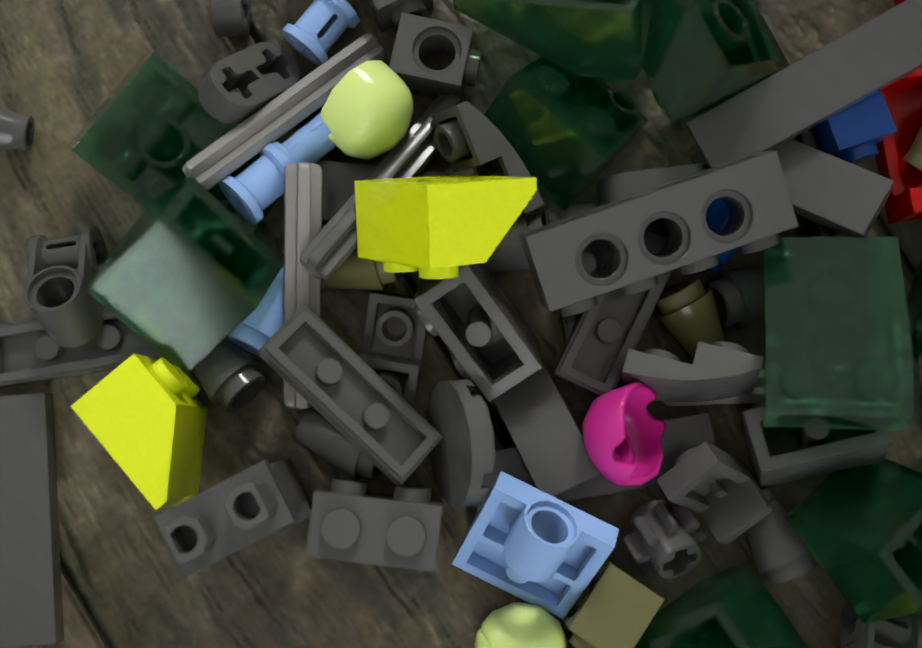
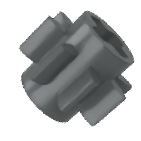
M658 499L645 503L633 513L629 522L633 533L623 538L625 546L645 576L657 570L661 577L674 579L685 575L698 564L702 552L697 544L707 540V535L700 527V522L691 509L680 505L672 508L666 500Z

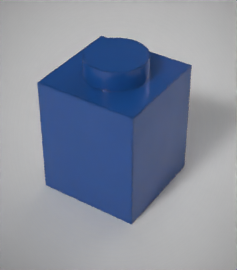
M881 90L812 127L820 151L852 164H857L879 154L876 144L897 131Z

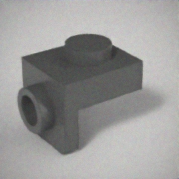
M706 441L699 447L683 452L675 460L674 467L657 480L668 501L701 514L716 541L725 545L730 544L772 511V505L743 461Z

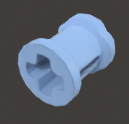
M314 0L294 25L286 24L281 33L287 42L302 56L315 65L320 66L329 60L328 50L346 28H355L360 19L356 11L346 0Z

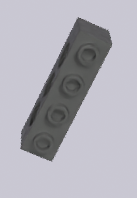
M777 151L755 152L520 233L519 237L541 304L549 312L560 309L561 315L565 317L596 307L598 305L596 296L619 288L623 296L649 290L659 284L656 275L679 267L682 275L693 274L712 268L719 264L717 254L740 247L742 254L768 249L780 243L778 233L799 227ZM717 198H720L728 207L729 219L722 230L714 233L707 225L706 212L709 205ZM660 218L668 225L670 238L667 246L662 251L651 254L644 244V232L652 221ZM602 239L609 246L611 252L610 262L600 273L587 274L582 266V253L589 243Z

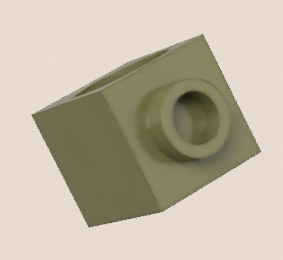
M606 559L563 619L567 628L573 632L569 642L575 648H634L665 599Z

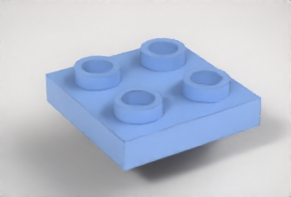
M500 471L490 489L489 495L484 500L461 541L452 565L530 604L540 605L550 614L564 619L615 548L619 529Z

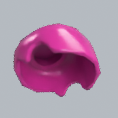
M639 381L614 389L593 400L582 422L584 445L590 460L606 479L624 487L640 486L659 474L664 457L661 434L667 427L666 423L654 418L647 409V405L655 400L657 392Z

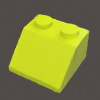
M442 175L354 181L358 258L383 262L384 272L407 273L419 271V278L422 279L456 278L459 276V266L487 262L536 193L537 177Z
M134 353L70 406L155 510L178 505L199 494L208 407L197 395L203 388L197 378L184 364L178 361L172 365L163 357L156 359Z

